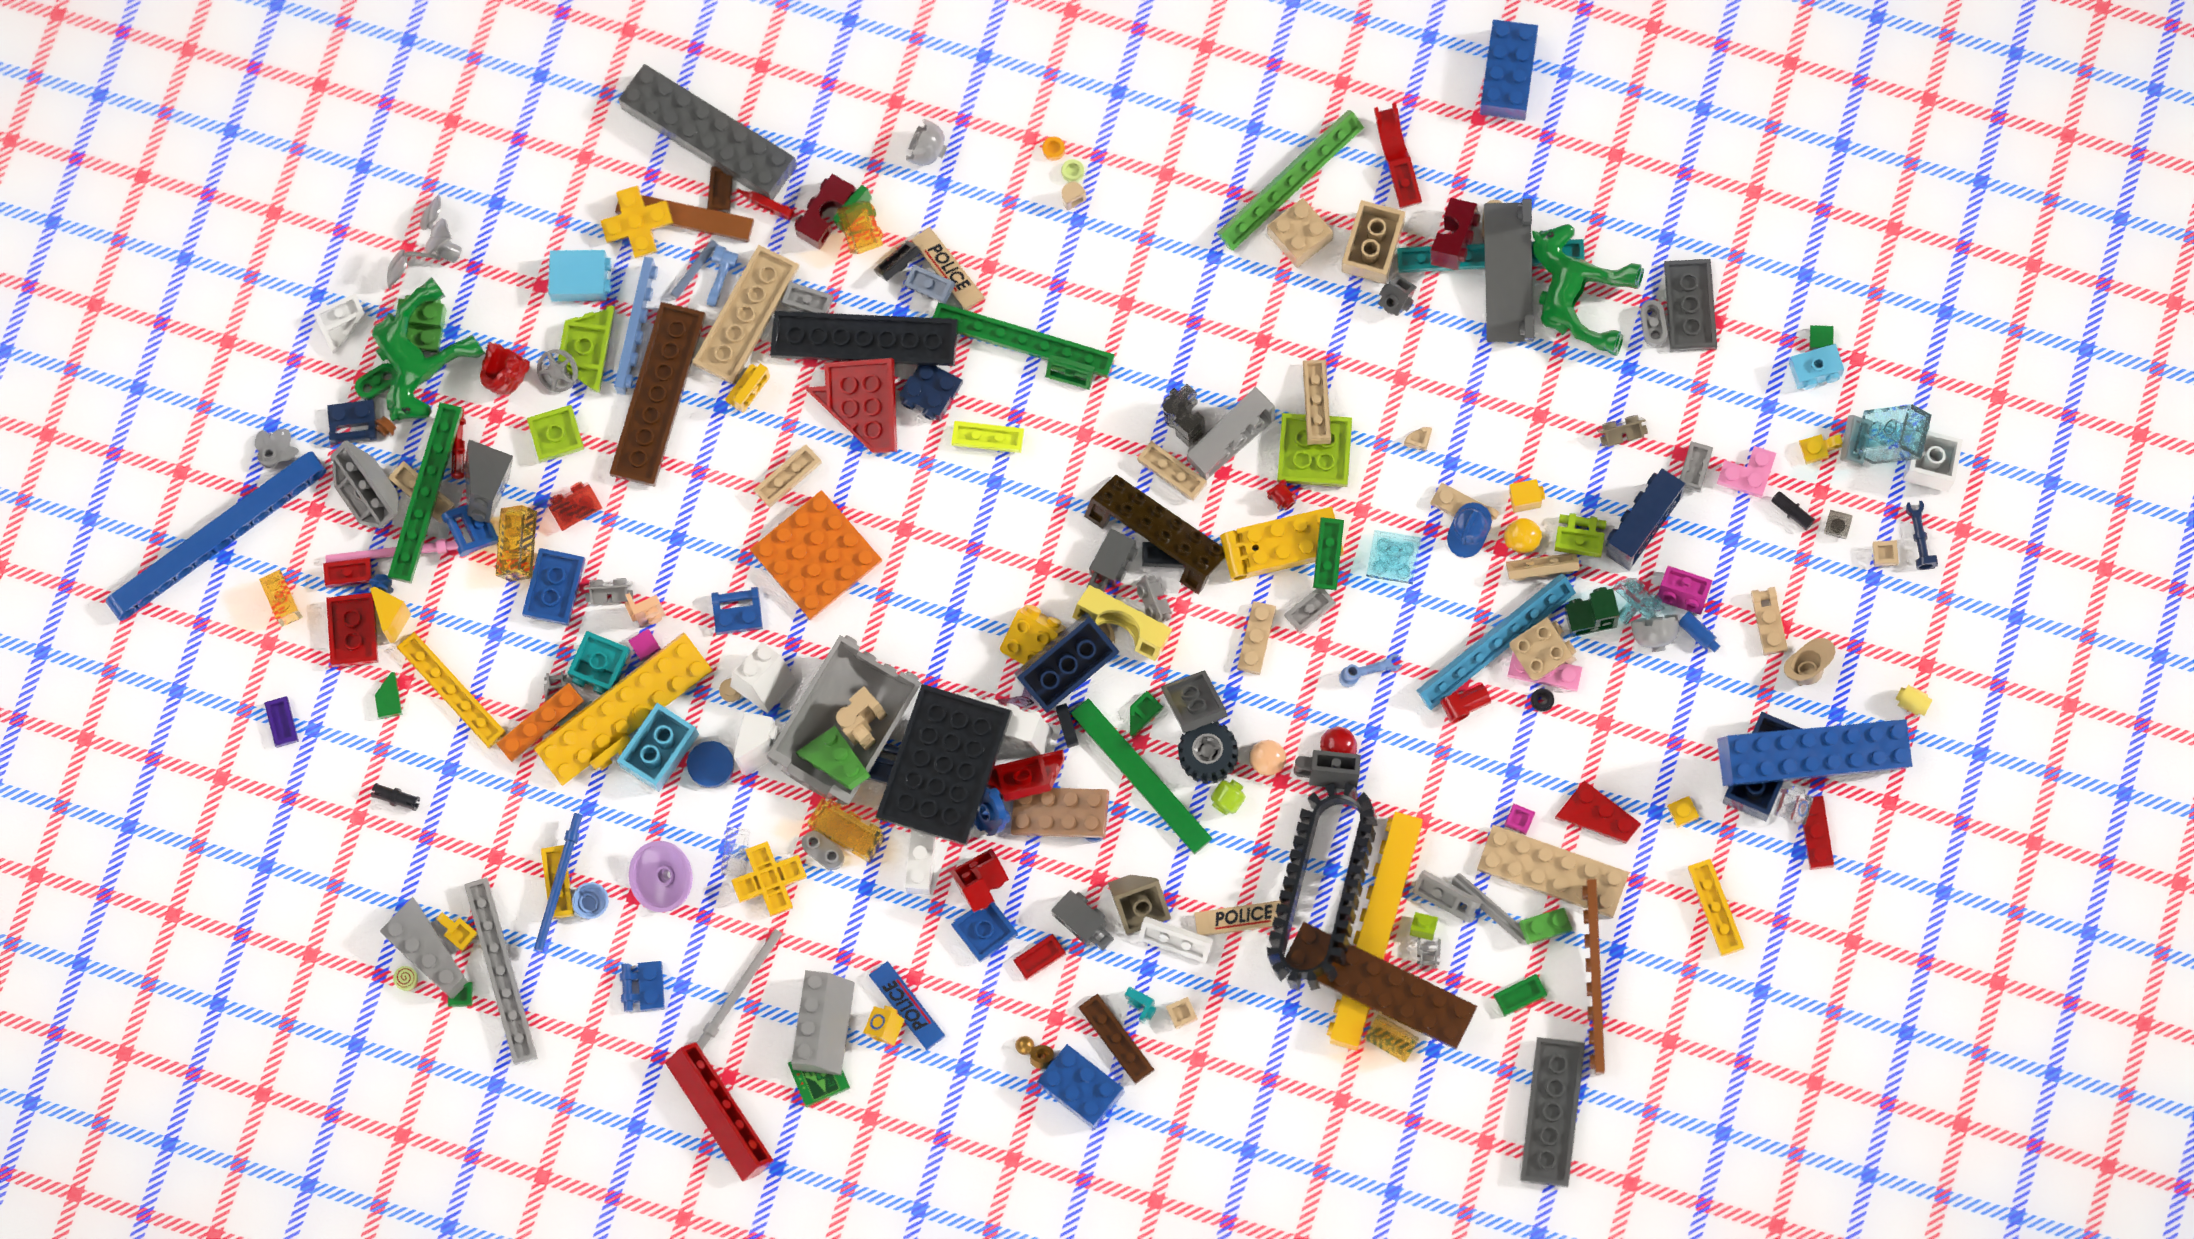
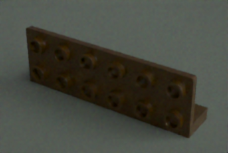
M1114 475L1091 498L1084 514L1085 518L1101 529L1108 525L1112 515L1186 567L1179 582L1198 595L1204 589L1209 575L1225 560L1221 545L1118 475Z

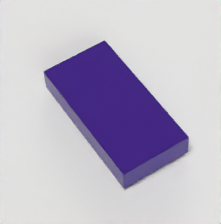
M284 696L264 702L275 747L279 748L299 742L289 698Z

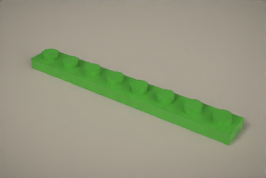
M1348 109L1217 232L1229 250L1234 251L1364 129V126L1352 110Z

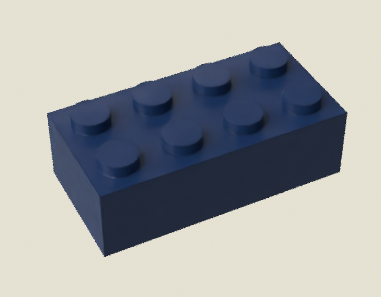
M1661 468L1658 474L1654 472L1650 476L1645 492L1640 491L1633 501L1635 504L1632 510L1627 509L1620 519L1621 523L1618 529L1613 528L1606 539L1608 540L1605 545L1607 547L1606 556L1628 571L1631 570L1683 497L1686 483Z
M1086 612L1015 671L1014 674L1044 711L1048 713L1120 651Z
M1761 711L1752 733L1803 728ZM1784 781L1729 786L1722 803L1767 822Z

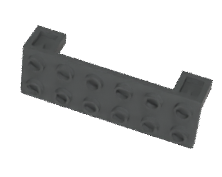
M1532 198L1522 199V202L1484 204L1486 341L1488 343L1533 342L1535 339L1532 292Z

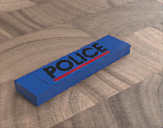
M888 961L869 974L871 980L891 1006L898 1010V1015L905 1019L904 1023L926 1051L946 1037Z

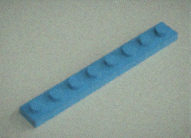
M1562 573L1419 687L1416 691L1425 706L1430 710L1435 708L1442 699L1451 695L1508 649L1513 639L1545 619L1576 594L1568 578Z

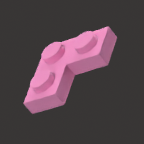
M1754 446L1747 467L1724 460L1717 484L1762 498L1777 453Z

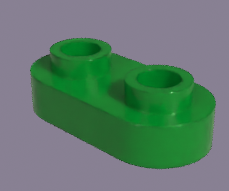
M383 363L358 378L355 383V391L360 398L371 400L390 389V385L397 372L390 363ZM386 374L392 375L388 380H385L384 376ZM371 386L372 389L369 392H365V387Z

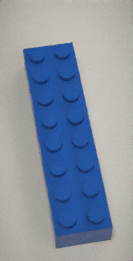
M1907 719L1727 735L1717 738L1723 787L1893 771L1913 767Z

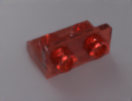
M579 481L570 487L571 491L564 495L558 493L549 499L550 503L547 504V507L561 531L566 530L603 508L588 482L582 483V481Z

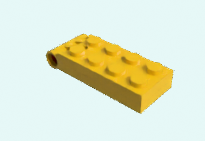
M1327 507L1222 533L1220 539L1231 581H1240L1254 576L1314 563L1316 560L1320 517L1335 519L1333 508ZM1341 546V555H1340V556H1343L1344 550H1343V546Z

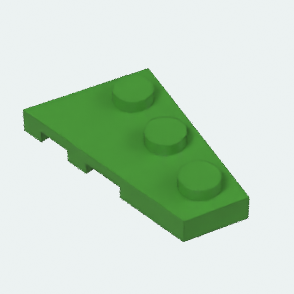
M833 726L796 752L799 758L808 761L818 770L824 771L832 779L850 790L871 777L836 726Z

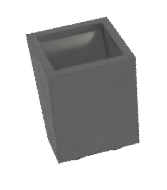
M470 439L467 444L464 465L467 515L476 521L490 523L510 479L513 455Z

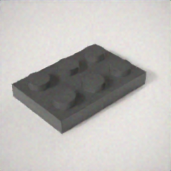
M1205 670L1161 686L1163 695L1183 733L1228 717L1227 711Z

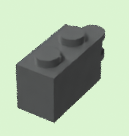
M1110 528L1089 567V573L1092 577L1087 587L1091 585L1105 592L1108 585L1115 587L1118 581L1122 582L1127 573L1125 567L1129 561H1134L1138 553L1136 540ZM1099 579L1103 581V584L1100 585L1096 583V580Z
M1313 750L1312 757L1299 756L1295 759L1293 772L1298 777L1309 778L1310 786L1325 787L1334 783L1336 788L1344 789L1346 783L1354 785L1357 790L1361 755Z
M1070 889L1051 909L1052 916L1087 947L1092 942L1101 951H1104L1114 940V937L1104 929L1107 926L1104 920L1106 916L1098 908L1092 909L1087 905V898L1079 891L1075 894ZM1102 933L1104 937L1098 941L1096 937Z

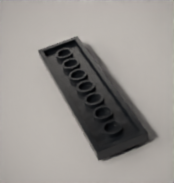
M774 311L770 356L771 358L828 361L894 359V364L955 366L959 321L958 319Z

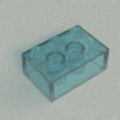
M1913 404L1864 410L1853 454L1871 464L1921 459L1932 414Z

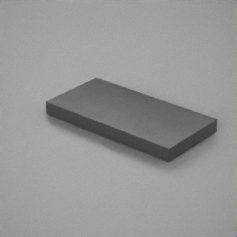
M1711 259L1664 261L1670 352L1717 350Z

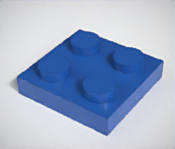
M995 902L990 903L983 910L973 912L971 909L951 924L952 928L979 963L986 960L1018 936V932Z

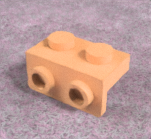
M630 593L625 594L628 600L624 603L632 622L638 621L640 627L646 624H656L662 620V617L666 616L657 595L635 604Z

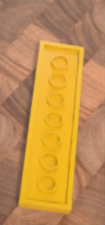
M683 632L533 747V749L563 786L590 765V761L603 753L625 734L630 735L639 728L656 703L666 707L709 674L712 668L686 633Z

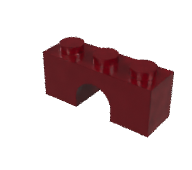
M833 173L829 178H825L819 187L820 192L816 197L813 196L810 199L807 211L803 216L800 215L794 225L796 236L819 250L832 233L831 224L822 219V214L830 208L840 210L856 191L854 185Z
M1450 197L1444 213V230L1454 233L1436 234L1431 248V265L1458 271L1460 263L1465 262L1467 257L1466 247L1468 244H1472L1474 237L1473 229L1478 227L1481 214L1477 213V203Z

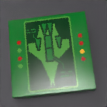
M791 1061L787 1063L806 1108L851 1089L843 1069L841 1075L793 1070Z

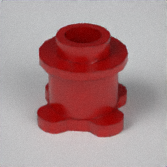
M1285 479L1267 492V498L1269 500L1273 499L1276 502L1278 510L1284 509L1286 511L1296 503L1294 499L1297 495L1291 493L1287 488V481Z

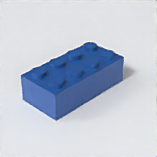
M1493 19L1480 115L1526 121L1539 25Z

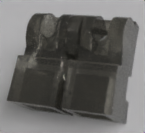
M1185 384L1179 391L1173 388L1169 392V396L1163 400L1162 407L1166 425L1174 428L1175 435L1186 446L1190 447L1206 433L1205 419L1198 411L1194 415L1192 414V409L1198 404L1196 399L1197 392L1190 385Z

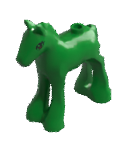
M1565 224L1545 231L1541 230L1540 232L1532 231L1533 238L1535 239L1533 244L1534 254L1538 261L1542 263V266L1552 274L1548 291H1542L1539 299V304L1543 305L1542 315L1540 316L1542 324L1547 328L1557 330L1562 335L1569 329L1575 339L1586 342L1598 350L1607 351L1609 354L1618 356L1624 338L1621 331L1609 330L1598 333L1589 330L1580 322L1574 306L1582 295L1587 282H1600L1616 287H1629L1638 290L1644 276L1642 264L1630 263L1618 270L1600 268L1581 258L1566 255L1562 249L1575 235V228L1571 224Z
M432 277L424 285L416 288L411 296L397 307L396 317L388 312L384 320L375 325L372 330V337L379 347L375 351L383 362L388 360L397 372L386 395L390 421H395L396 419L400 421L402 419L429 418L432 412L431 407L414 397L416 388L430 380L445 364L455 358H478L486 354L472 334L430 357H425L421 349L407 338L410 317L416 308L426 301H438L446 297Z

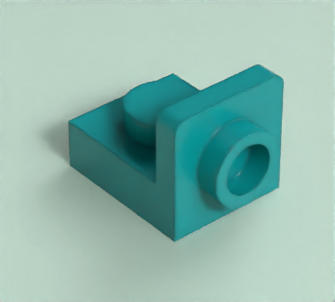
M1128 986L1124 994L1125 999L1128 1000L1127 1004L1138 1010L1141 1007L1144 1008L1139 1021L1145 1024L1146 1020H1151L1157 1008L1154 1007L1155 1000Z

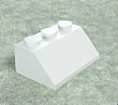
M748 712L744 713L734 754V759L742 775L747 776L770 762L767 754L780 734L773 717Z

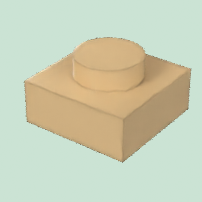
M1897 540L1873 541L1874 567L1898 566Z
M1188 997L1166 1006L1176 1030L1198 1020Z

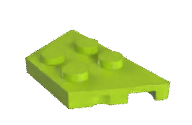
M607 306L605 310L595 313L592 311L584 314L582 317H573L564 322L560 349L568 352L575 360L578 368L577 380L597 393L601 391L615 313L614 306ZM561 354L558 355V361L563 362L567 359ZM569 362L566 365L567 373L573 376L572 366Z

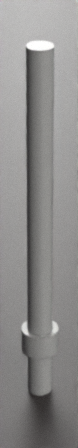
M774 929L712 1021L707 1022L702 1029L704 1032L697 1041L702 1051L712 1037L715 1038L719 1032L718 1027L783 933L779 930Z

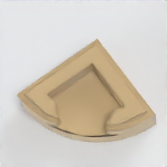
M1422 427L1409 434L1404 441V446L1426 452L1432 427Z

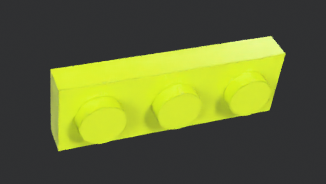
M954 421L951 444L952 446L1022 453L1024 428Z

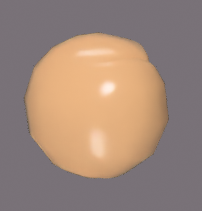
M1261 740L1253 745L1249 752L1250 766L1261 775L1273 776L1282 771L1286 764L1287 756L1284 748L1273 740Z

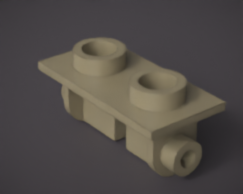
M1632 415L1624 418L1625 422L1616 424V421L1602 424L1603 428L1597 429V432L1604 435L1600 437L1602 446L1607 445V447L1624 443L1622 438L1624 433H1626L1627 441L1643 438L1645 434H1648L1646 425L1642 426L1641 424L1646 419L1643 417L1639 418L1638 415Z

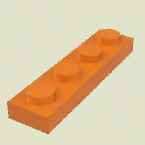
M568 683L496 744L507 758L513 762L554 728L559 721L585 701L574 687Z

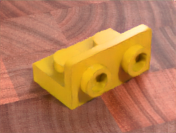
M761 363L758 367L750 364L729 392L725 401L744 413L771 377L768 368Z

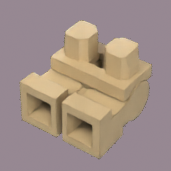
M863 686L849 699L851 704L837 712L836 720L852 744L855 746L859 743L866 751L876 743V740L870 733L873 730L868 724L876 717L880 721L883 720L887 713Z

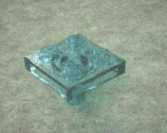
M1374 530L1366 577L1413 585L1421 537Z
M1629 577L1620 580L1613 587L1627 601L1619 611V620L1626 625L1637 611L1647 619H1651L1661 615L1666 609L1662 605L1663 601L1657 595L1649 594L1644 589L1645 585L1637 578L1632 579Z

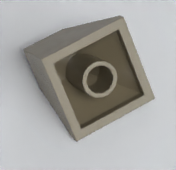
M1129 874L1107 882L1126 935L1140 931L1145 916L1161 922L1171 919L1158 878Z

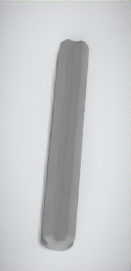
M1461 873L1455 875L1452 879V884L1470 895H1476L1481 898V910L1519 943L1526 941L1519 923Z

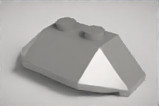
M344 441L330 455L331 462H333L334 487L359 524L382 529L398 513L399 493L374 457L349 441Z

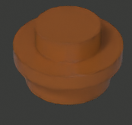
M382 416L380 419L377 418L375 420L377 425L375 429L383 437L387 435L392 437L395 434L394 431L397 428L388 418Z

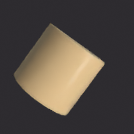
M1069 182L1062 188V202L1067 211H1070L1087 199L1085 189L1077 182Z

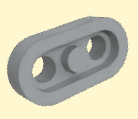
M1648 300L1643 303L1640 310L1643 337L1649 346L1659 347L1667 339L1664 308L1660 302ZM1649 311H1653L1656 313V315L1654 317H1650L1647 313ZM1657 333L1659 338L1654 339L1651 337V334Z
M810 831L803 836L802 847L806 854L828 870L834 871L842 867L845 861L844 853L832 841L817 831ZM810 840H818L817 845H809ZM834 853L836 858L829 860L828 855Z

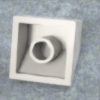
M761 642L733 672L730 687L768 714L795 685L797 680L782 656L764 642Z

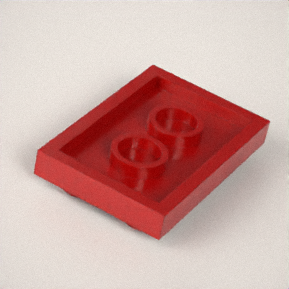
M372 593L326 597L331 667L379 663L376 612Z

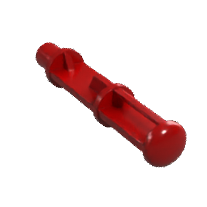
M464 409L451 450V477L453 479H463L465 477L463 425L466 424V419H464Z

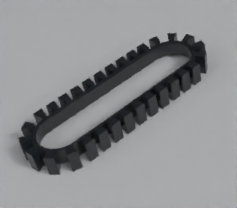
M1334 783L1326 785L1325 789L1328 797L1320 800L1316 793L1313 792L1307 798L1310 807L1314 809L1313 812L1303 808L1300 811L1299 818L1301 822L1297 823V835H1294L1292 843L1294 849L1291 848L1289 855L1291 863L1288 862L1286 867L1288 877L1284 876L1282 884L1284 890L1281 889L1279 896L1281 904H1277V917H1274L1272 924L1274 931L1271 930L1269 942L1272 947H1267V957L1272 965L1275 976L1280 982L1287 977L1286 980L1289 987L1294 990L1300 991L1301 979L1307 980L1311 991L1321 989L1317 977L1325 974L1330 982H1333L1338 977V973L1332 963L1343 966L1345 964L1346 955L1344 951L1348 952L1350 944L1348 938H1351L1353 931L1351 924H1354L1356 919L1354 910L1358 911L1360 902L1358 897H1361L1363 890L1361 883H1364L1366 878L1364 869H1368V856H1371L1373 849L1371 842L1374 843L1376 832L1373 826H1378L1377 815L1370 798L1365 792L1358 797L1354 785L1345 783L1344 795L1338 794ZM1335 805H1348L1359 812L1360 820L1327 955L1316 967L1299 970L1293 968L1285 961V953L1318 820L1326 809Z

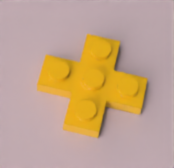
M638 185L617 191L616 195L622 214L600 220L606 243L629 237L634 258L637 259L657 253L658 250L652 230L674 224L668 202L665 200L645 207Z
M768 841L745 849L753 872L731 880L739 903L762 895L770 917L793 909L785 886L807 878L799 855L776 863Z

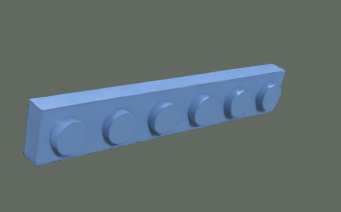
M644 256L614 384L617 394L626 395L627 389L631 388L633 384L631 371L632 367H636L638 362L636 350L643 340L641 328L642 324L646 323L648 319L647 302L652 300L653 288H651V285L658 275V266H656L654 259Z

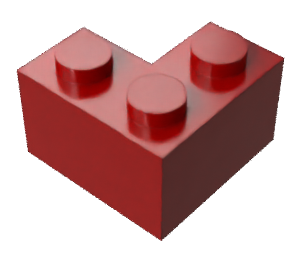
M992 848L950 871L960 893L973 912L983 910L990 903L994 902L995 900L990 890L1000 888L1009 880Z

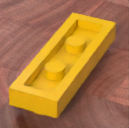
M564 845L541 848L547 901ZM568 868L553 919L575 916L572 906Z

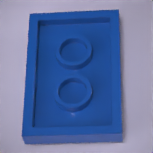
M539 548L522 611L523 617L569 626L586 561L585 557Z

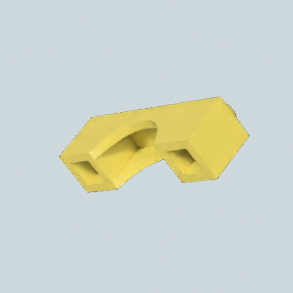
M1091 585L1087 587L1081 596L1072 618L1078 620L1087 612L1097 625L1110 623L1123 627L1131 634L1134 640V651L1153 661L1157 660L1167 644L1172 631L1164 623L1156 621L1143 612L1126 605L1124 602L1109 596Z

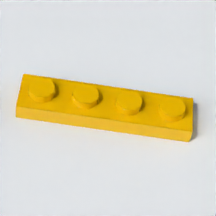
M1711 858L1689 865L1687 867L1721 957L1744 950V944Z

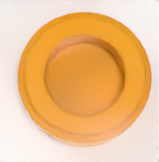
M1055 136L1047 138L1042 144L1043 155L1051 161L1061 159L1065 154L1063 140Z

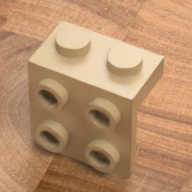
M1548 617L1513 639L1509 644L1533 681H1538L1565 662L1572 664L1577 660L1574 656L1577 651L1570 640L1565 642L1561 636L1564 631L1557 621L1552 622Z

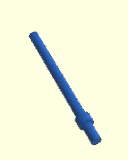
M579 813L573 814L570 828L566 830L564 836L565 845L534 946V950L543 952L574 844L578 843L580 836L578 831L583 817Z

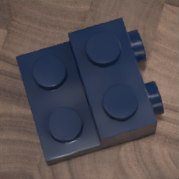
M918 365L913 376H910L905 383L899 398L904 407L910 410L915 408L921 411L925 418L931 421L936 419L941 422L960 390L963 380L935 365Z

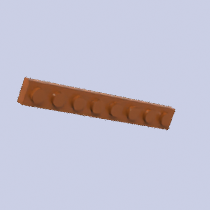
M1587 879L1586 886H1582V900H1587V910H1583V924H1588L1589 934H1584V947L1589 948L1590 958H1585V970L1590 972L1591 982H1586L1587 997L1591 996L1592 1006H1587L1588 1021H1593V1030H1588L1589 1045H1594V1055H1589L1590 1069H1595V1075H1605L1597 879Z

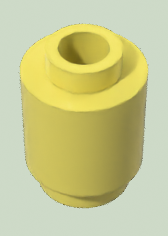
M1907 685L1906 688L1901 687L1895 700L1899 701L1897 706L1917 716L1919 714L1925 716L1933 700L1928 697V694L1910 685Z

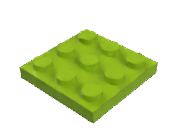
M1282 413L1277 483L1285 479L1287 484L1348 487L1352 417L1330 416L1331 444L1307 445L1306 414Z

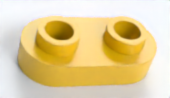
M625 734L603 753L590 761V765L594 770L600 768L601 771L613 763L611 758L617 753L619 755L622 754L631 738Z

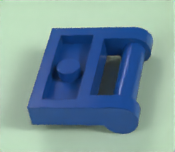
M467 505L448 510L441 515L443 522L447 523L456 541L460 557H465L474 551L496 545L499 542L491 521L486 523L474 520L467 515ZM461 517L472 542L466 543L456 518Z
M751 587V590L731 593H711L716 635L763 629L758 587ZM750 599L753 602V605L726 609H721L720 603Z

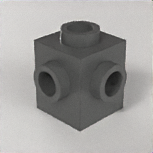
M1397 275L1382 287L1379 293L1382 297L1378 305L1383 307L1387 313L1395 316L1400 315L1403 311L1407 312L1414 302L1412 296L1417 286Z

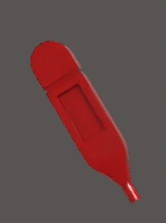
M739 188L736 190V192L742 194L752 204L775 215H779L783 219L791 221L795 213L789 207L757 192L743 191Z

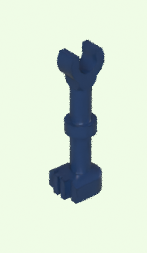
M1922 500L1919 501V509L1913 510L1910 502H1907L1905 509L1913 521L1915 531L1913 539L1914 542H1917L1919 558L1915 560L1916 569H1935V567H1938L1937 555H1928L1926 544L1928 536L1927 532H1924L1922 523L1924 503Z

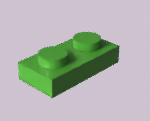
M1564 907L1519 922L1527 945L1563 935L1573 930Z

